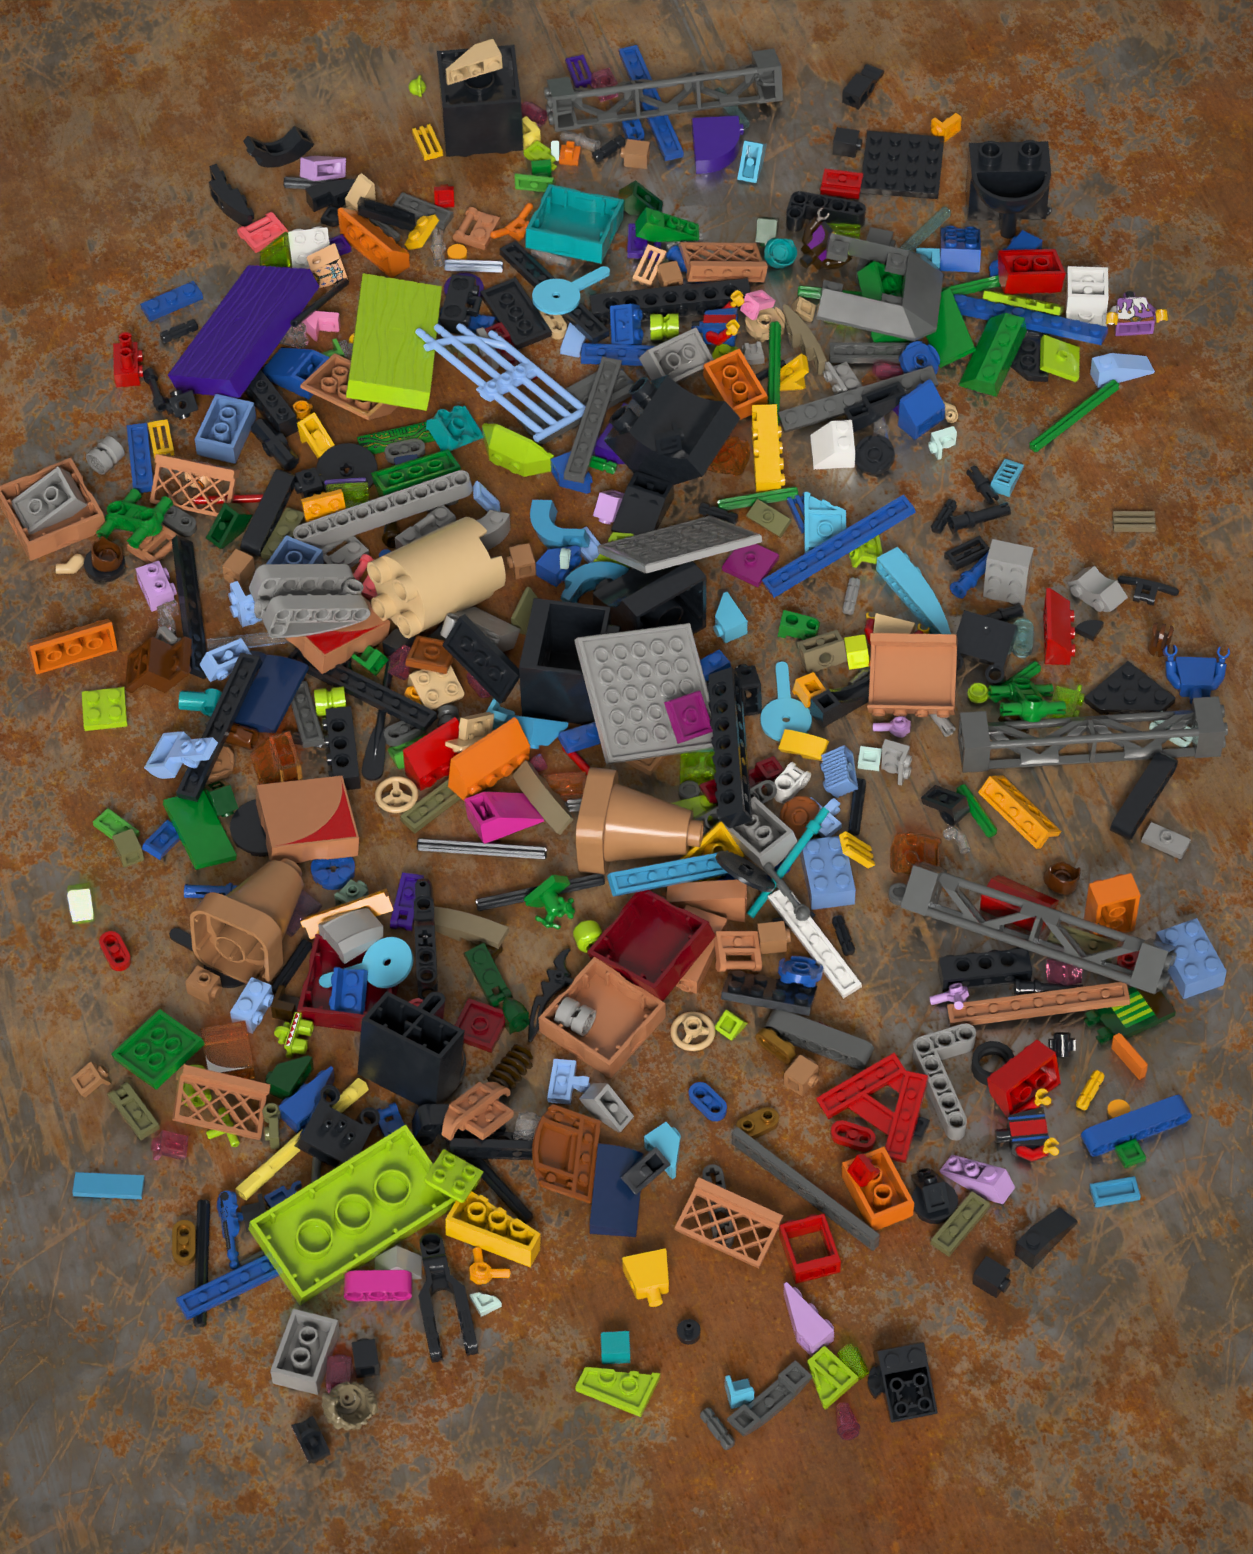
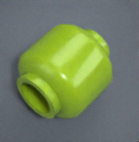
M585 920L574 928L573 937L579 950L587 953L603 932L596 921Z

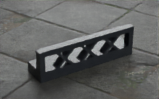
M457 1130L452 1140L446 1138V1147L448 1152L459 1158L532 1160L534 1133L493 1132L482 1140L469 1131Z

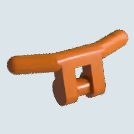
M527 203L517 218L504 228L492 231L490 237L496 239L509 235L518 242L525 237L526 228L529 224V221H525V219L532 211L533 204Z

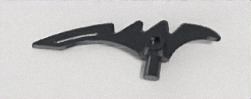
M570 948L561 951L554 959L553 963L556 970L548 969L546 971L549 982H541L543 996H536L534 999L529 1020V1042L533 1041L539 1031L538 1018L543 1013L548 1001L562 988L570 987L574 981V978H571V973L568 972L565 966L566 957L571 951ZM538 1006H540V1009H539V1012H538V1016H537L536 1028H534V1021H535L536 1012H537Z

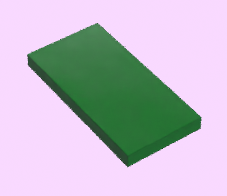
M950 288L941 292L937 330L926 336L929 344L939 354L940 364L938 366L940 368L977 351Z
M204 790L198 802L178 797L163 800V806L195 870L236 860L237 854Z

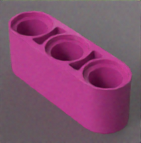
M406 1270L349 1271L344 1275V1298L348 1301H404L412 1297V1273Z

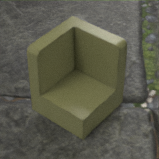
M133 829L112 836L114 848L123 868L144 860L141 845Z

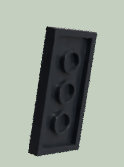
M516 277L480 291V297L493 317H495L497 323L502 322L507 329L511 342L517 350L552 336L551 329Z
M465 614L460 616L442 646L501 704L506 701L519 680V668Z
M729 970L722 989L721 1000L810 1015L817 994V986L806 987L801 983L795 982L788 984L780 979L769 978L762 974L753 975L740 970Z

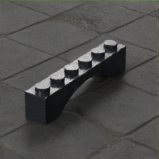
M870 675L852 685L837 689H827L811 698L810 714L824 728L868 703Z

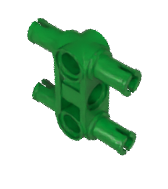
M132 488L123 500L114 501L108 505V514L105 517V522L96 531V534L99 538L104 536L107 540L115 529L133 532L131 537L127 539V542H129L128 544L131 547L137 549L146 537L155 536L162 531L164 515L173 506L172 500L163 496L154 508L136 505L142 498V495H140L141 493L138 490Z
M1014 678L1007 685H989L988 687L989 699L1007 698L1011 702L1000 703V707H1003L1000 708L1001 716L1019 715L1025 721L1039 722L1049 714L1064 715L1066 713L1063 710L1066 709L1065 701L1047 702L1043 698L1053 697V693H1050L1054 692L1051 683L1034 684L1026 678Z

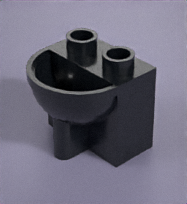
M985 141L983 143H969L965 188L967 220H999L1000 235L1003 238L1011 239L1016 235L1017 220L1046 219L1051 180L1048 141Z
M386 991L362 1018L357 1074L418 1106L443 1104L462 1082L466 1069V1057L463 1051L465 1030L443 1020L445 996L440 992H432L417 1007Z

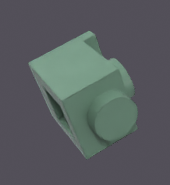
M351 879L339 893L336 892L334 894L335 905L338 906L369 895L367 885L360 880L355 882Z

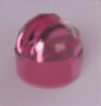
M541 753L531 758L530 763H532L537 772L548 769Z

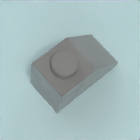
M592 1083L579 1098L592 1116L617 1132H621L634 1117L608 1083Z

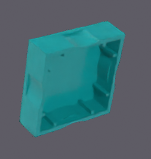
M549 184L541 199L540 207L534 212L526 228L525 248L601 264L623 221L624 199L590 194L576 189Z

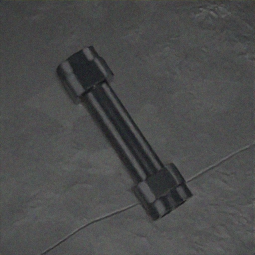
M152 368L146 369L143 372V378L149 384L154 397L153 405L158 412H163L166 410L165 403H167V400L161 395L159 390L157 373Z

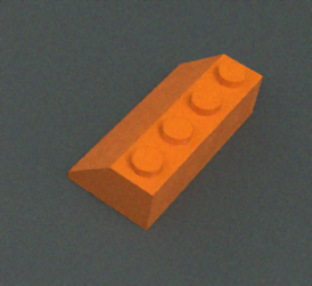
M341 207L338 209L340 235L343 234L350 245L386 275L394 278L410 267L408 251L405 248H401L392 237H388L383 233L380 227L372 224L368 218L358 215L356 210Z
M109 619L96 621L92 624L76 627L62 633H55L52 636L35 639L27 643L29 656L36 675L117 651L114 629Z
M512 718L451 758L448 787L462 800L494 786L498 780L504 776H509L525 760H529L530 744L518 719Z

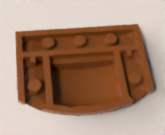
M552 1104L547 1108L548 1111L541 1116L533 1138L532 1161L538 1183L542 1188L591 1203L601 1121Z

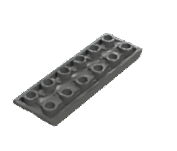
M622 368L620 369L608 409L631 397L628 392L634 382ZM597 372L566 388L570 394L585 406L587 405ZM558 393L551 396L571 414L577 411L575 407ZM544 401L537 404L557 422L563 419L560 414ZM530 409L523 412L543 430L549 427L545 421ZM582 417L536 443L541 446L580 425ZM517 419L521 426L533 438V435H535V433L526 425H524L520 420Z

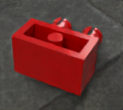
M123 332L119 335L120 343L113 344L116 387L140 386V377H143L144 372L143 365H140V362H143V351L139 350L137 342H132L130 333Z

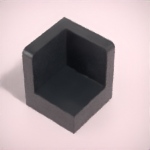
M262 1193L257 1194V1203L241 1206L246 1232H250L248 1230L250 1221L266 1212Z

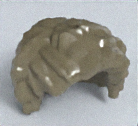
M346 1381L338 1384L331 1389L330 1393L324 1392L322 1395L323 1414L327 1422L333 1424L336 1429L344 1428L347 1431L352 1429L359 1430L362 1425H367L368 1419H371L372 1415L378 1413L375 1394L356 1381L352 1383Z

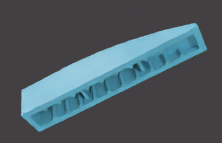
M896 547L877 557L876 571L926 629L930 628L929 633L951 634L939 601L922 576L920 569L910 562L908 555Z

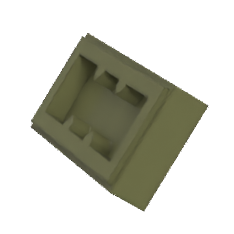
M759 499L756 500L746 515L748 519L779 538L782 537L792 522L790 518Z

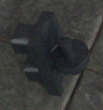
M314 1416L301 1423L291 1425L308 1464L317 1463L324 1460L326 1456L331 1455Z

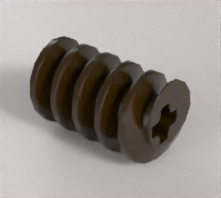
M514 1044L511 1051L507 1052L506 1057L502 1058L500 1064L487 1077L488 1082L499 1083L502 1086H506L509 1090L510 1088L514 1089L517 1086L516 1082L522 1080L521 1075L525 1076L527 1074L526 1068L531 1069L533 1067L530 1061L533 1060L531 1052L521 1045Z

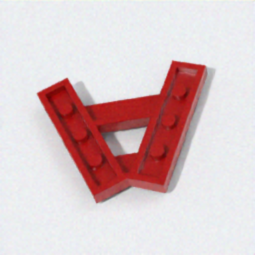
M892 1053L816 1098V1101L827 1119L832 1118L847 1108L888 1136L885 1149L891 1160L906 1163L929 1077L928 1075L906 1071L896 1054ZM886 1085L899 1093L895 1113L869 1095Z

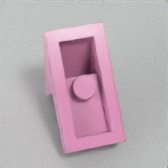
M315 311L300 324L316 342L319 331L339 332L341 327L339 313Z

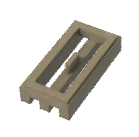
M1113 511L1114 532H1155L1156 530L1155 511Z

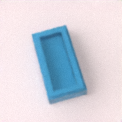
M1135 1176L1091 1183L1089 1186L1095 1208L1137 1201L1141 1198Z

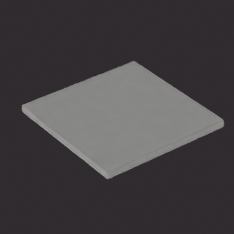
M706 516L601 544L597 548L598 553L644 573H650L761 543L762 536L713 516Z
M690 623L579 637L574 640L606 765L714 749L711 742L713 732L678 744L664 702L700 690L709 718L712 719L708 705L710 698Z

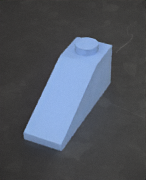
M1109 353L1092 358L1090 375L1097 388L1103 387L1113 379L1120 383L1154 373V369L1147 356Z

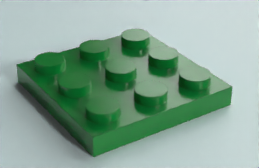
M159 1009L111 1055L115 1061L157 1090L200 1050L205 1043L198 1035Z

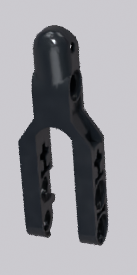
M418 879L415 883L416 898L414 900L418 998L424 1000L425 997L422 996V993L425 990L438 992L435 917L432 883L429 879ZM424 954H429V961L424 962ZM424 973H430L433 975L429 979H425L422 977Z
M438 1233L424 1234L420 1238L419 1244L426 1282L418 1296L431 1362L444 1361L431 1300L432 1295L440 1290L449 1291L454 1295L466 1355L479 1354L465 1286L450 1274L441 1235Z

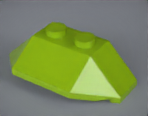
M484 423L482 425L483 441L489 461L523 477L551 472L550 459L554 458V455L550 452L547 453L543 447L531 439L498 424Z

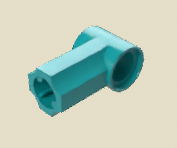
M213 688L207 689L205 692L181 691L179 694V709L201 711L204 715L211 717L222 692Z

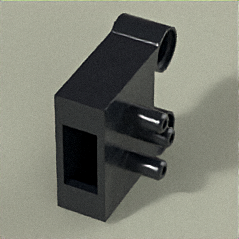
M964 610L956 633L958 639L957 660L960 661L956 676L965 670L963 658L990 665L985 672L989 685L997 686L1005 682L1006 667L1018 633L1017 625ZM993 672L1001 673V677L998 680L990 679V675Z
M326 1085L316 1095L314 1099L315 1106L294 1146L336 1168L361 1152L370 1132L379 1123L380 1114L375 1108L367 1107L362 1110L355 1120L333 1109L340 1099V1092L335 1086ZM323 1095L330 1097L331 1102L326 1101ZM363 1117L370 1119L371 1124H367Z

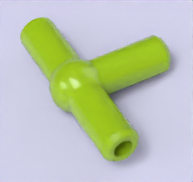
M225 1107L219 1108V1116L227 1111ZM229 1114L221 1118L226 1126L233 1127L235 1125L231 1121ZM211 1129L206 1131L208 1139H212L225 1134V1132ZM226 1133L231 1146L237 1147L240 1144L237 1135Z

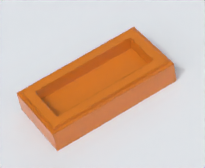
M1118 1033L1113 1036L1112 1050L1139 1080L1146 1077L1148 1067L1146 1061L1122 1034Z

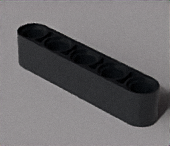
M279 469L275 470L243 536L240 551L261 557V552L274 531L294 490L295 474Z
M1159 751L1155 754L1115 816L1110 831L1128 840L1133 838L1175 772L1178 760Z

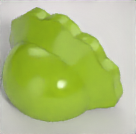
M418 75L416 79L409 83V91L413 95L422 97L426 90V84L422 80V75Z

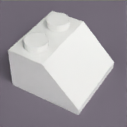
M852 420L831 421L810 435L813 469L853 468L855 466Z

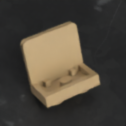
M451 666L447 674L419 669L412 672L408 677V687L414 686L423 706L431 710L438 709L464 697V691Z

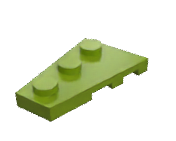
M585 1367L575 1389L584 1395L641 1417L660 1380V1373L648 1375L639 1374V1371L625 1373L615 1372L614 1369Z

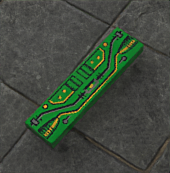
M426 422L357 437L358 445L365 447L372 454L384 452L385 447L394 442L417 438L427 443L435 441L430 431L426 430Z

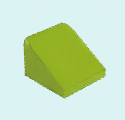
M725 1010L715 1025V1030L732 1041L748 1023L732 1011Z

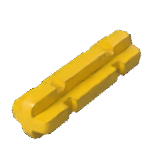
M1093 1071L1090 1076L1091 1078L1087 1081L1076 1101L1077 1108L1083 1111L1087 1110L1090 1101H1092L1099 1089V1085L1104 1080L1103 1072Z

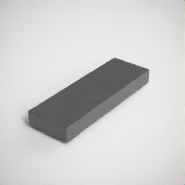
M403 192L393 204L395 208L415 214V219L435 214L439 219L436 227L443 230L454 217L452 211Z

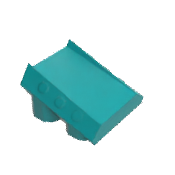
M465 405L454 406L451 411L440 409L433 418L428 419L426 422V430L430 431L440 447V451L447 449L452 451L483 438V433Z

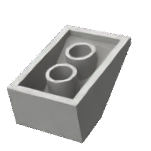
M696 327L647 350L639 357L651 380L668 375L677 384L702 371L703 364L714 360Z
M59 466L11 501L24 528H27L28 535L66 520L88 505L71 474Z

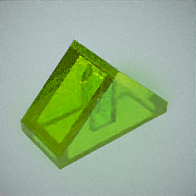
M284 232L260 251V266L291 267V252L287 232Z
M90 882L68 885L67 894L72 924L95 921Z

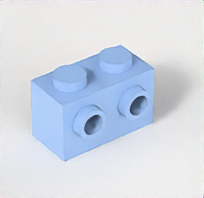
M242 638L206 652L200 666L210 682L216 679L220 681L231 674L240 653L252 654Z
M253 977L250 978L230 1011L234 1027L253 1034L274 999L270 984Z

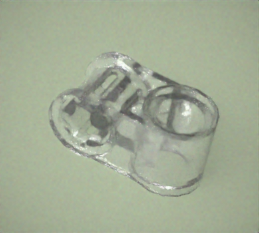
M301 323L297 327L291 326L279 344L295 348L306 347L309 343V338L306 335V325Z

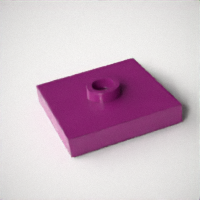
M758 544L735 549L723 564L722 571L759 587L762 579L766 578L779 560V554Z
M700 690L664 702L678 744L713 732Z

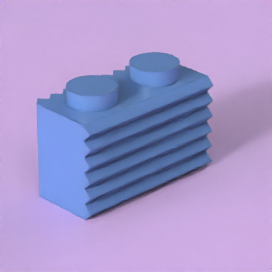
M843 745L821 755L823 762L820 766L825 775L823 786L828 793H831L835 798H839V796L858 790L854 757L851 750Z

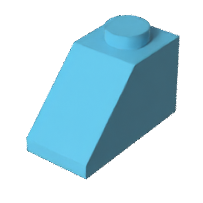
M749 140L744 141L737 180L757 183L764 163L767 144Z
M725 592L715 615L713 629L717 637H721L724 643H728L747 634L748 621L729 593Z
M665 1122L644 1136V1148L650 1151L656 1147L671 1164L664 1171L673 1180L677 1173L681 1135L675 1127L671 1128Z

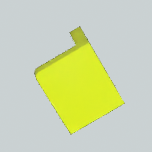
M865 635L845 637L849 670L869 667L870 661Z

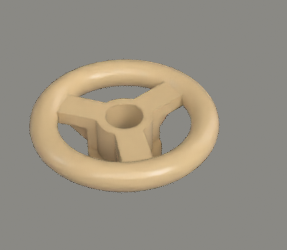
M401 776L389 777L378 785L375 791V799L383 810L390 813H402L415 805L418 799V789L414 782L408 778ZM399 783L407 785L412 791V796L404 794L399 788ZM389 784H393V790L390 792V795L382 799L383 789Z
M686 1012L679 1015L673 1021L670 1034L673 1042L681 1049L699 1051L708 1047L714 1040L715 1026L712 1020L703 1013ZM702 1021H703L708 1027H703V1026H702ZM681 1022L684 1024L686 1032L683 1040H680L677 1034V1029ZM699 1035H708L703 1042L695 1045L690 1044L693 1038Z

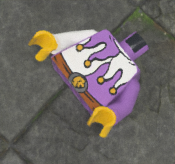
M1127 291L1123 294V298L1117 300V305L1113 306L1106 313L1105 324H1115V336L1153 334L1155 321L1156 323L1162 320L1168 321V313L1166 309L1157 310L1151 304H1148L1145 297H1135L1133 291Z

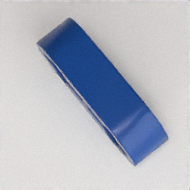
M639 119L622 121V129L626 139L645 141V133Z

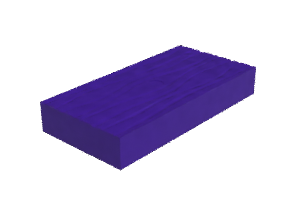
M248 265L169 372L168 376L176 390L182 389V392L192 390L193 394L213 396L219 394L240 398L292 326L291 320L303 311L320 287L311 270L305 268Z

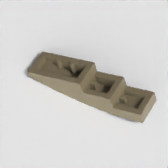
M787 304L783 305L782 312L785 316V328L792 348L800 347L803 355L807 356V360L814 361L818 375L823 374L827 360L820 344L800 316Z
M525 760L512 776L540 815L557 834L561 835L574 818L560 795L552 791L546 779L539 776L532 763Z
M434 906L435 931L457 941H461L463 938L478 945L484 942L499 949L509 932V927L492 920L458 910Z

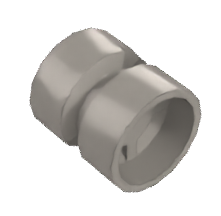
M106 436L98 443V447H94L86 454V460L91 468L102 475L109 471L113 464H116L125 455L122 446L110 436Z
M567 996L559 1005L554 1021L557 1024L561 1023L565 1028L571 1026L573 1032L585 1036L591 1029L597 1013L596 1010L586 1005L580 1006L579 1001Z

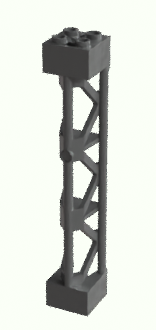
M775 49L752 51V64L743 65L737 69L718 72L698 71L660 80L640 79L625 81L615 86L589 89L582 87L573 89L570 77L548 79L547 87H544L545 99H547V105H545L549 124L553 125L555 132L580 129L585 126L751 103L761 104L783 101L782 67ZM744 76L745 79L729 95L704 87L703 81L723 80ZM684 84V90L669 103L643 95L644 89L665 88ZM753 84L757 96L738 97ZM693 91L696 104L678 106ZM622 92L624 96L607 112L582 103V98L614 95ZM700 93L716 98L719 101L701 103ZM631 100L633 101L634 113L617 115V112ZM639 101L658 109L640 112ZM574 107L593 114L597 118L577 120Z

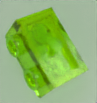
M368 482L326 484L327 492L342 490L346 509L370 501Z
M1078 684L1077 690L1056 686L1052 701H1065L1066 709L1063 710L1066 713L1064 715L1049 714L1046 719L1079 717L1080 710H1077L1078 705H1083L1085 694L1082 693V685Z

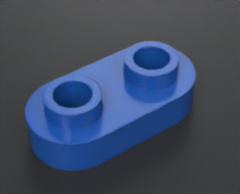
M697 1082L689 1088L690 1102L707 1119L720 1121L725 1118L727 1104L709 1085ZM702 1095V1096H704V1097H703V1098H697L696 1096ZM713 1110H718L719 1112H718V1113H713L712 1111H713Z

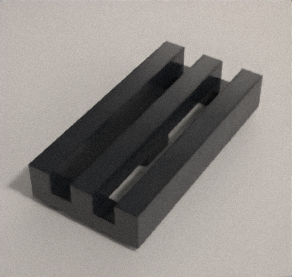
M979 535L946 551L944 557L946 560L949 559V564L953 565V569L957 571L981 559L990 548Z

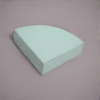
M552 141L551 155L556 158V161H559V141Z
M561 548L560 569L569 568L570 549Z
M481 1292L470 1294V1300L481 1317L502 1307L500 1300L495 1296L482 1294Z

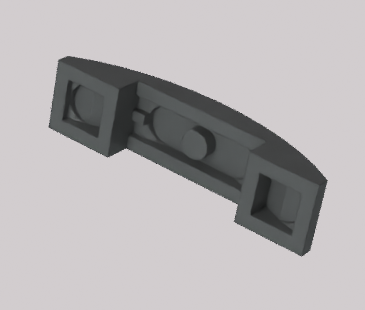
M795 1360L778 1375V1380L747 1406L743 1404L727 1418V1421L743 1437L754 1432L786 1407L812 1379V1375Z

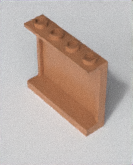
M870 634L871 662L869 705H867L869 713H872L873 716H885V713L894 714L897 717H905L907 714H915L917 717H928V714H935L940 718H948L950 715H955L957 634Z

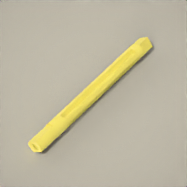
M357 1078L342 1092L339 1101L334 1105L333 1109L343 1113L369 1090L366 1082ZM301 1131L235 1189L244 1200L249 1199L277 1171L301 1151L294 1146Z

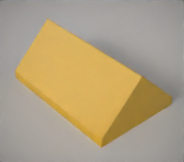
M719 821L703 836L701 847H692L688 850L687 855H683L679 860L718 853L719 851H729L741 857L745 855L724 824ZM718 876L692 882L717 881L722 877Z

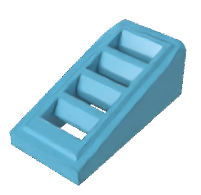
M1004 459L991 481L993 490L998 494L1010 497L1024 465Z

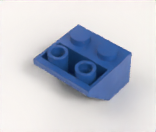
M930 379L923 384L920 383L912 392L902 396L900 399L898 427L914 440L944 420L945 404Z

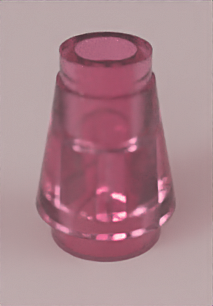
M882 361L873 364L872 376L873 379L878 381L903 375L901 366Z
M838 1404L836 1406L837 1434L843 1440L854 1439L859 1435L860 1425L850 1408V1404Z

